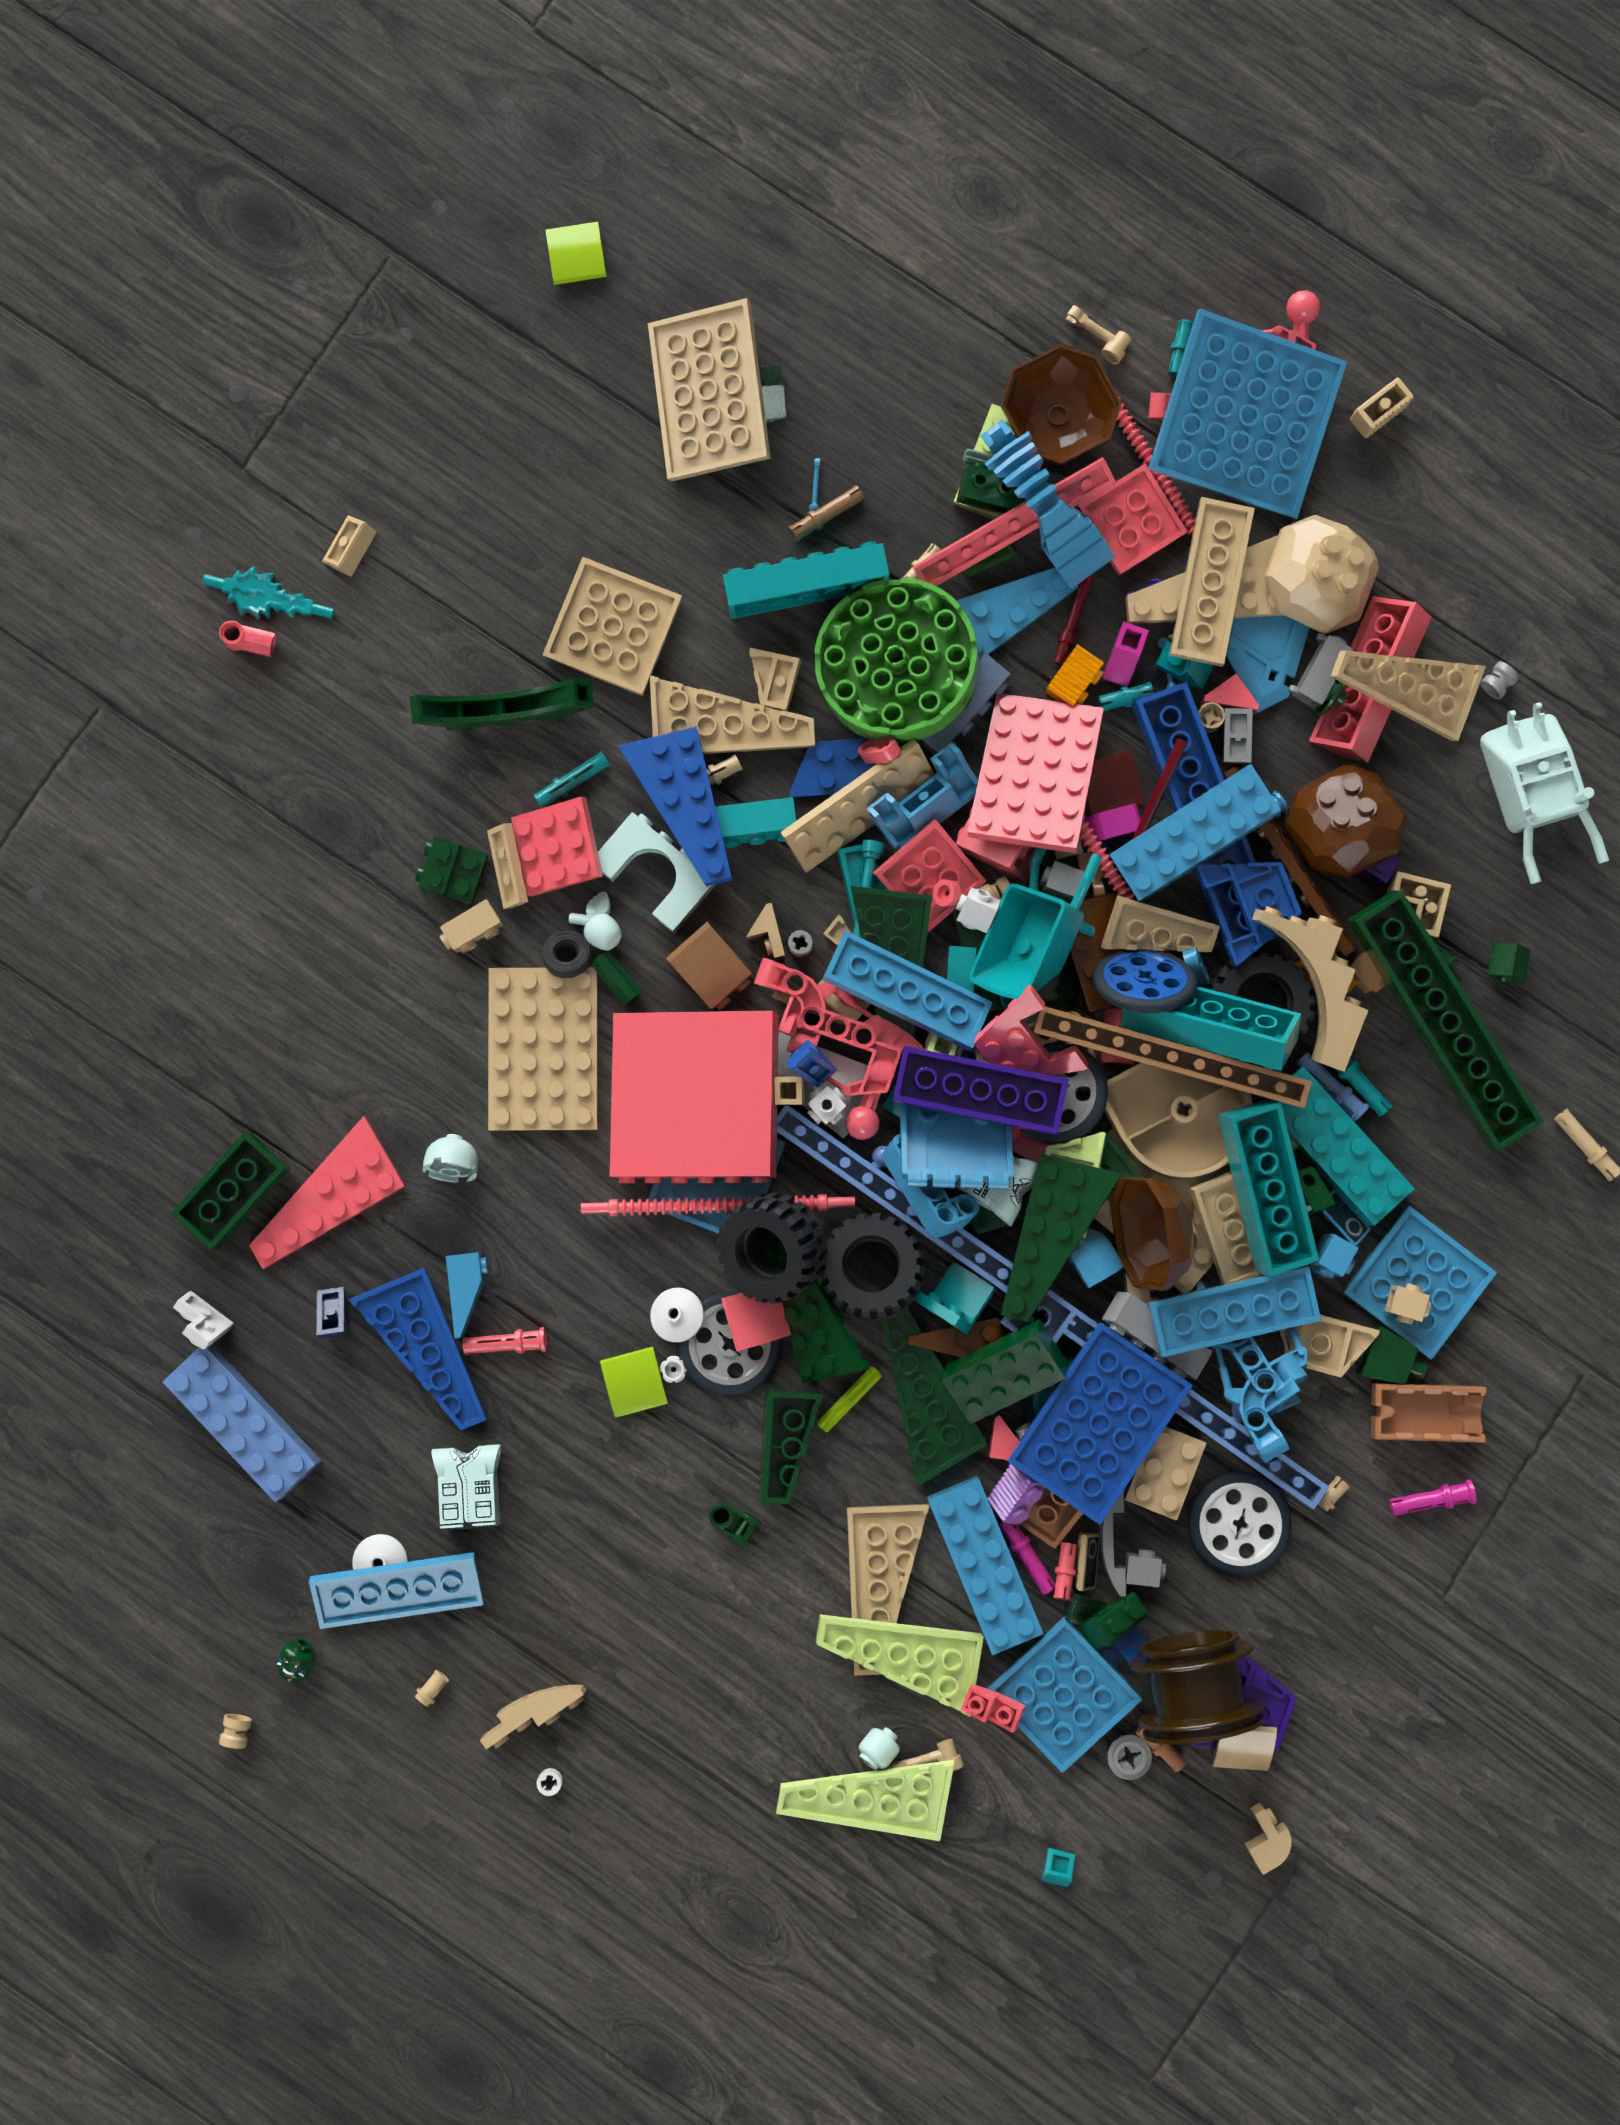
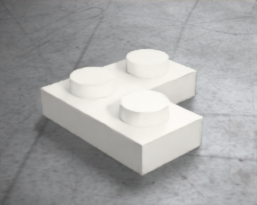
M192 1291L178 1299L173 1307L184 1319L191 1321L182 1334L192 1344L203 1350L227 1333L234 1324Z

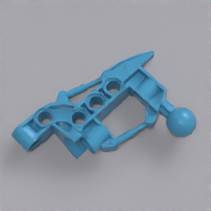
M1201 1281L1197 1282V1291L1206 1289ZM1295 1327L1289 1328V1334L1295 1350L1280 1356L1268 1363L1253 1337L1244 1338L1238 1343L1231 1341L1212 1346L1216 1350L1220 1366L1219 1372L1224 1387V1397L1226 1401L1240 1407V1417L1244 1428L1264 1463L1290 1449L1270 1416L1301 1402L1296 1394L1301 1391L1297 1384L1307 1378V1374L1304 1371V1368L1307 1367V1349L1303 1347ZM1221 1349L1229 1351L1246 1378L1247 1382L1244 1388H1232ZM1253 1355L1259 1361L1254 1366H1248L1243 1360L1246 1356ZM1261 1379H1269L1273 1382V1386L1267 1390L1261 1389L1258 1386V1382ZM1253 1416H1260L1264 1420L1263 1424L1259 1427L1251 1426L1248 1421Z

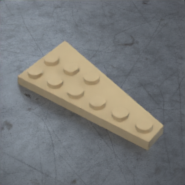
M1340 651L1331 677L1451 741H1458L1486 666L1355 651Z

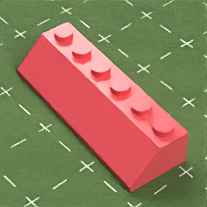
M1373 596L1351 644L1352 651L1414 658L1432 617L1417 602ZM1345 685L1344 691L1348 692L1345 701L1340 707L1334 705L1329 711L1319 717L1309 742L1346 759L1368 763L1391 708Z

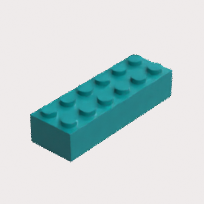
M866 542L860 545L861 548L856 549L840 547L835 549L834 553L823 555V552H815L807 555V558L799 560L796 557H789L781 560L779 564L770 565L769 562L756 564L753 569L748 570L743 568L730 569L727 571L728 574H723L730 618L735 619L842 598L847 595L851 596L853 593L861 590L862 586L882 579L889 581V571L883 543Z
M1173 985L1166 986L1169 988H1176V986ZM1197 986L1196 992L1189 1002L1171 1011L1140 1013L1123 1009L1121 1028L1281 1071L1298 1040L1301 1013ZM1146 995L1147 997H1150V998L1156 997V996H1154V995Z
M1304 1066L1297 1068L1291 1076L1312 1081L1305 1108L1281 1102L1289 1137L1298 1145L1297 1149L1345 1199L1368 1226H1375L1415 1188Z
M1265 1099L1217 1114L1255 1271L1271 1277L1319 1261L1281 1102Z

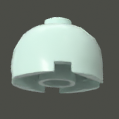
M449 1134L431 1143L427 1148L422 1171L425 1173L428 1170L429 1177L440 1181L458 1182L459 1179L457 1177H467L466 1182L472 1181L477 1176L478 1156L474 1147L469 1142L462 1140L460 1135Z

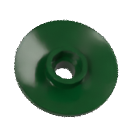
M1335 680L1323 704L1315 708L1314 714L1320 717L1334 705L1340 707L1348 695V692L1344 691L1346 684Z

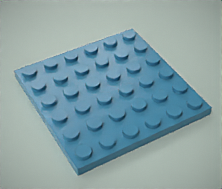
M1197 310L1148 470L1290 519H1297L1347 361L1209 311Z

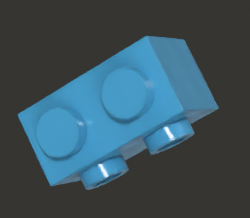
M1322 1234L1316 1245L1319 1261L1311 1263L1314 1266L1312 1271L1325 1278L1329 1277L1332 1279L1334 1276L1343 1277L1345 1273L1349 1274L1355 1265L1356 1260L1353 1257L1358 1247L1335 1234Z

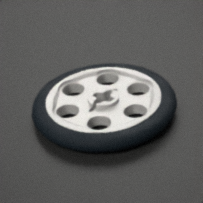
M1243 1471L1228 1472L1206 1483L1196 1494L1188 1517L1189 1536L1194 1549L1201 1559L1213 1569L1234 1576L1253 1575L1273 1565L1284 1553L1290 1540L1292 1528L1290 1509L1279 1489L1266 1478ZM1231 1489H1236L1241 1494L1240 1501L1236 1504H1229L1226 1500V1494ZM1257 1497H1263L1267 1501V1507L1263 1512H1255L1252 1508V1503ZM1211 1508H1217L1221 1513V1518L1217 1523H1209L1206 1519V1513ZM1240 1516H1243V1521L1247 1523L1246 1528L1241 1527L1237 1533V1527L1233 1525V1521L1239 1520ZM1264 1524H1270L1273 1527V1535L1269 1539H1262L1259 1536V1529ZM1217 1535H1224L1227 1538L1228 1543L1223 1550H1216L1213 1547V1539ZM1244 1543H1250L1254 1548L1253 1555L1249 1558H1242L1239 1554V1548Z

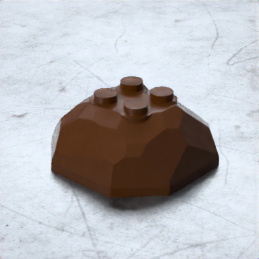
M1059 345L1012 369L1000 407L1016 438L1029 432L1032 436L1031 442L1037 448L1035 456L1039 454L1043 462L1062 466L1110 441L1122 403L1097 356Z
M1343 765L1296 790L1284 828L1311 869L1350 878L1398 854L1408 816L1378 774L1355 765Z
M1122 1177L1117 1182L1110 1202L1117 1254L1124 1264L1123 1268L1134 1287L1160 1291L1168 1290L1189 1270L1193 1259V1248L1197 1246V1238L1193 1232L1192 1207L1182 1201L1175 1189L1160 1180Z

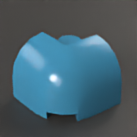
M1088 1228L1086 1238L1082 1237L1076 1249L1068 1258L1069 1263H1073L1087 1288L1092 1287L1124 1267L1109 1239L1103 1233Z

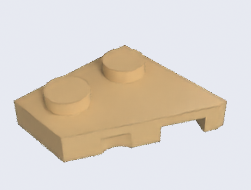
M750 648L749 652L753 662L760 704L768 708L788 712L801 664L800 658Z

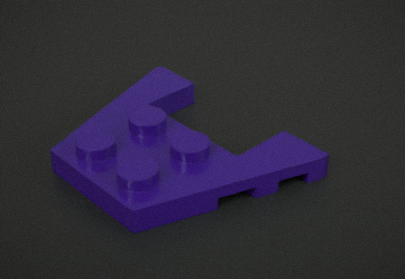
M1246 1656L1238 1660L1240 1675L1245 1676L1242 1683L1244 1696L1257 1698L1264 1703V1709L1261 1711L1264 1715V1723L1261 1726L1277 1727L1274 1750H1278L1297 1697ZM1217 1740L1193 1743L1191 1745L1195 1747L1214 1746L1216 1748Z

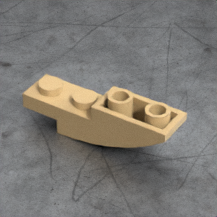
M584 1685L555 1686L533 1692L513 1701L499 1710L497 1717L501 1723L485 1733L480 1739L485 1749L492 1745L498 1748L509 1739L507 1735L515 1729L520 1732L532 1723L530 1718H533L537 1726L544 1722L547 1726L561 1716L559 1712L568 1706L571 1710L584 1700L582 1695H584L586 1688Z

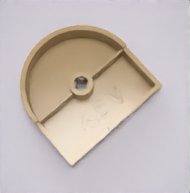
M1140 1063L1107 1080L1108 1098L1104 1112L1124 1149L1138 1164L1161 1176L1191 1178L1211 1173L1229 1162L1217 1114L1252 1104V1097L1250 1093ZM1179 1103L1182 1106H1187L1186 1117L1183 1114L1178 1115L1176 1110L1179 1109Z

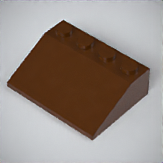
M1118 892L1084 900L1079 908L1084 914L1083 921L1095 927V933L1092 936H1087L1078 931L1068 954L1086 1015L1115 1007V1005L1107 1002L1099 995L1094 987L1092 975L1094 968L1104 957L1120 950H1126L1101 948ZM1135 963L1134 965L1142 966L1143 964ZM1113 973L1115 975H1124L1122 973ZM1119 989L1121 991H1130L1128 989Z

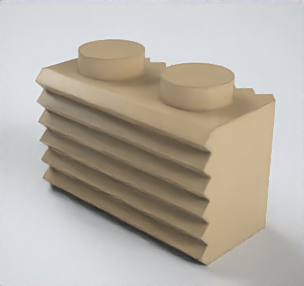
M1397 377L1358 407L1350 420L1362 436L1368 438L1378 428H1381L1382 425L1393 419L1395 415L1397 416L1399 412L1406 409L1413 399V394Z

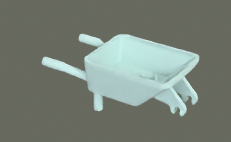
M1540 702L1533 705L1532 718L1515 721L1514 716L1516 712L1514 710L1507 713V725L1491 730L1480 738V746L1506 826L1513 833L1524 832L1523 862L1530 884L1541 882L1533 856V829L1579 815L1591 838L1598 864L1609 861L1602 836L1587 810L1589 806L1588 799L1594 796V790L1590 787L1584 788L1572 748L1558 720L1553 715L1541 713L1540 708H1542V704Z

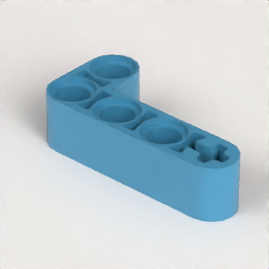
M900 1134L896 1135L882 1153L884 1163L930 1235L943 1237L963 1229L978 1213L979 1205L974 1197L963 1194L949 1199L943 1188L932 1187V1179H927V1187H907V1179H901Z

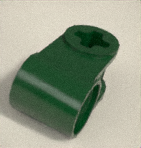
M725 1501L713 1503L709 1510L711 1525L747 1547L751 1544L749 1540L755 1529L762 1524V1521ZM719 1508L726 1509L729 1513L728 1518L725 1521H717L713 1516L715 1510Z

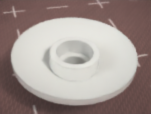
M668 1289L661 1293L654 1301L650 1314L653 1329L661 1338L676 1343L687 1341L696 1335L702 1326L704 1319L702 1303L693 1292L687 1289ZM677 1309L678 1316L672 1319L670 1313L672 1310Z
M377 1534L366 1538L358 1545L354 1552L352 1563L353 1570L375 1567L374 1560L377 1558L383 1561V1565L408 1562V1558L403 1545L397 1539L389 1535Z

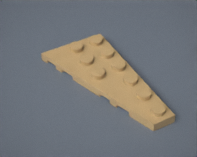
M1278 535L1247 547L1233 618L1285 616L1278 612L1264 579ZM1185 572L1127 595L1125 598L1127 623L1176 622Z
M650 676L653 737L696 726L703 754L816 747L814 718L768 708L765 705L745 702L738 698Z
M929 1504L847 1507L852 1618L897 1623ZM854 1661V1676L881 1674L874 1670L871 1671Z

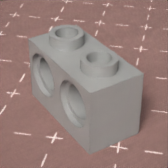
M1055 861L1051 867L1047 866L1039 882V885L1043 886L1041 893L1059 898L1071 904L1084 871Z

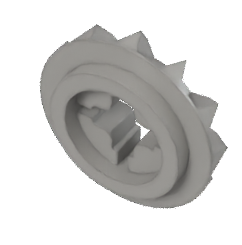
M1133 1734L1120 1735L1119 1738L1111 1742L1107 1752L1108 1765L1113 1773L1126 1780H1133L1143 1776L1148 1771L1152 1761L1151 1750L1148 1744L1142 1738ZM1125 1746L1131 1753H1137L1133 1757L1134 1767L1127 1760H1121L1125 1756Z

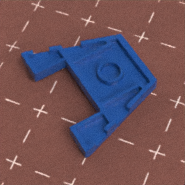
M1282 862L1200 864L1194 867L1203 890L1230 881L1250 934L1225 943L1233 967L1241 964L1247 957L1276 935L1270 928L1252 920L1255 909L1265 911L1267 906L1282 912L1280 917L1290 920L1291 916L1298 917L1302 913Z

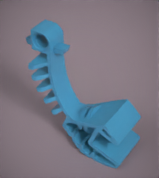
M1002 419L980 435L994 455L985 465L989 470H993L998 478L1006 477L1003 482L1007 487L1017 486L1014 493L1018 498H1025L1028 508L1034 510L1039 523L1041 548L1070 589L1115 558L1114 553L1092 521L1084 513L1059 499L1055 493L1057 489L1054 484L1050 485L1047 482L1050 474L1046 468L1042 471L1039 470L1043 459L1039 454L1035 456L1037 448L1031 442L1032 436L1029 432L1016 439L1013 432Z

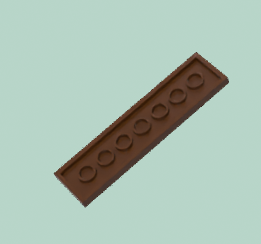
M1233 767L1225 775L1229 778L1240 771L1241 768ZM1271 819L1257 828L1256 831L1263 840L1268 839L1273 846L1269 850L1277 862L1282 861L1288 869L1286 874L1292 885L1298 884L1302 891L1299 896L1307 908L1312 906L1317 913L1314 919H1319L1320 915L1336 920L1334 926L1343 929L1335 948L1336 953L1342 952L1344 956H1347L1353 952L1357 945L1275 820Z

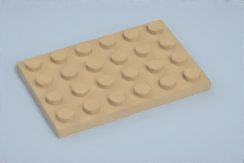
M745 298L648 323L667 479L672 482L771 459L751 302Z
M588 967L582 974L573 978L554 976L547 968H489V1131L598 1130V973L593 967Z

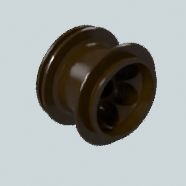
M1221 1629L1173 1634L1140 1645L1138 1648L1140 1655L1131 1659L1128 1666L1133 1671L1148 1673L1154 1710L1141 1716L1138 1721L1139 1726L1144 1728V1739L1157 1744H1193L1237 1736L1261 1726L1264 1723V1715L1261 1713L1264 1709V1703L1257 1698L1244 1696L1238 1665L1239 1659L1253 1652L1254 1645L1248 1641L1239 1640V1633L1236 1631Z

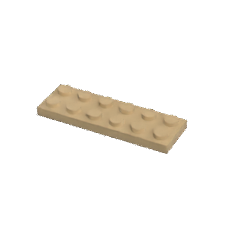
M1201 497L1169 656L1220 667L1224 665L1254 508Z
M914 739L900 747L901 753L895 759L887 763L876 764L780 832L806 873L875 825L866 808L888 792L899 803L935 775L919 744Z

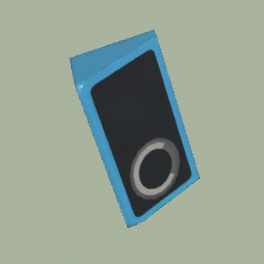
M1333 1189L1330 1194L1335 1205L1320 1214L1344 1240L1356 1246L1368 1234L1371 1228L1345 1199Z

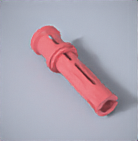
M540 1327L536 1331L524 1332L522 1329H517L514 1334L463 1338V1352L465 1355L511 1350L524 1354L525 1351L539 1349L542 1352H547L548 1348L545 1327Z

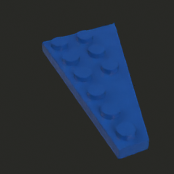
M426 1267L348 1299L361 1312L365 1320L379 1333L383 1341L408 1370L416 1376L421 1385L440 1404L439 1406L460 1430L488 1419Z

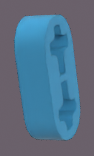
M1197 947L1184 950L1182 952L1184 962L1195 973L1197 986L1202 987L1210 984L1207 968Z

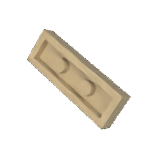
M512 823L501 824L487 830L503 909H510L527 903V890L524 884Z

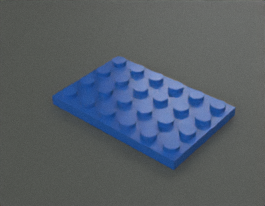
M1099 1322L1067 1369L1066 1378L1059 1381L1007 1461L1101 1525L1193 1385Z

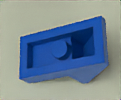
M806 1040L786 1061V1064L792 1071L817 1088L837 1071V1068L810 1040Z
M1134 1626L1113 1644L1096 1649L1116 1668L1126 1660L1129 1663L1131 1659L1139 1654V1646L1146 1643L1147 1640L1137 1626Z

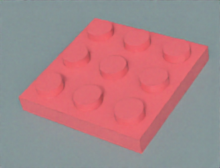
M1146 463L1116 481V484L1076 507L1097 527L1114 553L1115 558L1110 563L1118 576L1188 532L1151 471L1148 470Z
M578 797L511 817L527 896H536L603 877L586 797Z
M935 819L873 872L887 890L932 895L928 932L957 907V904L954 907L947 908L935 903L933 889L937 882L943 879L955 881L960 886L961 895L965 896L968 895L970 888L978 889L986 882L984 877Z

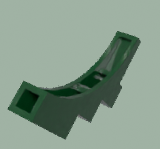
M573 678L541 687L495 694L466 696L416 694L409 697L412 724L446 727V730L468 732L487 725L509 727L528 720L550 722L594 708L592 682Z

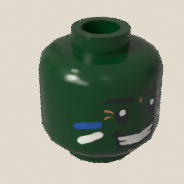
M298 1638L288 1641L283 1645L276 1662L277 1670L283 1679L289 1682H298L310 1675L317 1654L309 1641Z

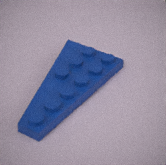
M697 727L619 745V750L629 763L705 886L733 880Z

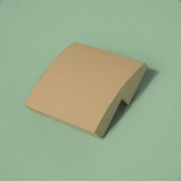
M1259 1726L1252 1731L1217 1740V1746L1212 1756L1213 1767L1268 1771L1274 1752L1277 1727Z

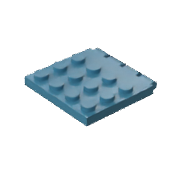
M900 1104L901 1179H907V1187H927V1179H932V1187L955 1188V1180H960V1188L983 1189V1181H987L988 1189H1008V1182H1012L1014 1177L1012 1131L1010 1126Z

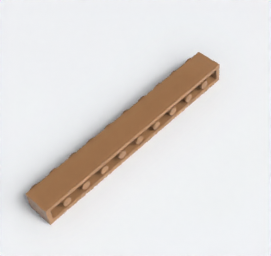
M1045 1006L1043 1010L1038 1011L1033 1033L1300 1108H1305L1312 1081Z

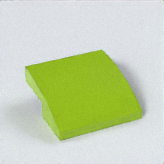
M598 222L546 230L554 285L607 277Z
M653 1347L600 1360L615 1418L668 1404Z

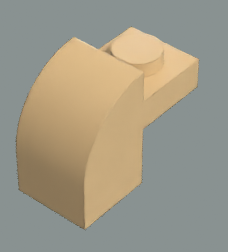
M801 1076L774 1077L775 1105L805 1104L804 1078Z
M1258 1803L1250 1809L1264 1833L1244 1844L1258 1869L1264 1875L1286 1860L1291 1850V1835L1283 1822L1274 1826L1278 1822L1271 1809L1265 1810Z

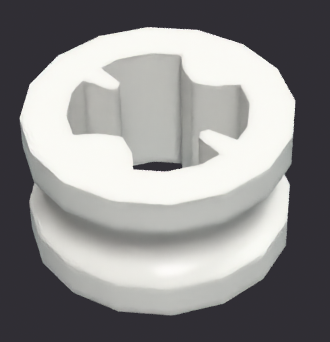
M553 1768L543 1770L537 1779L539 1792L545 1796H552L558 1793L563 1782L562 1775ZM548 1775L553 1776L552 1780H557L552 1789L546 1788L547 1784L543 1785L542 1782L546 1780Z

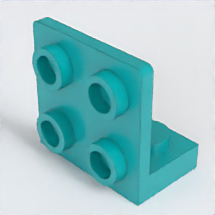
M953 1262L934 1292H930L927 1296L919 1291L914 1301L967 1335L996 1288Z

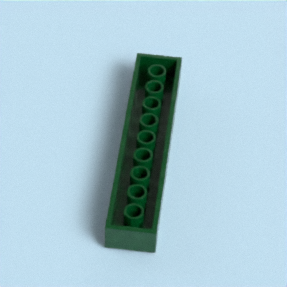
M1392 890L1347 920L1487 1148L1499 1152L1544 1122L1403 891Z

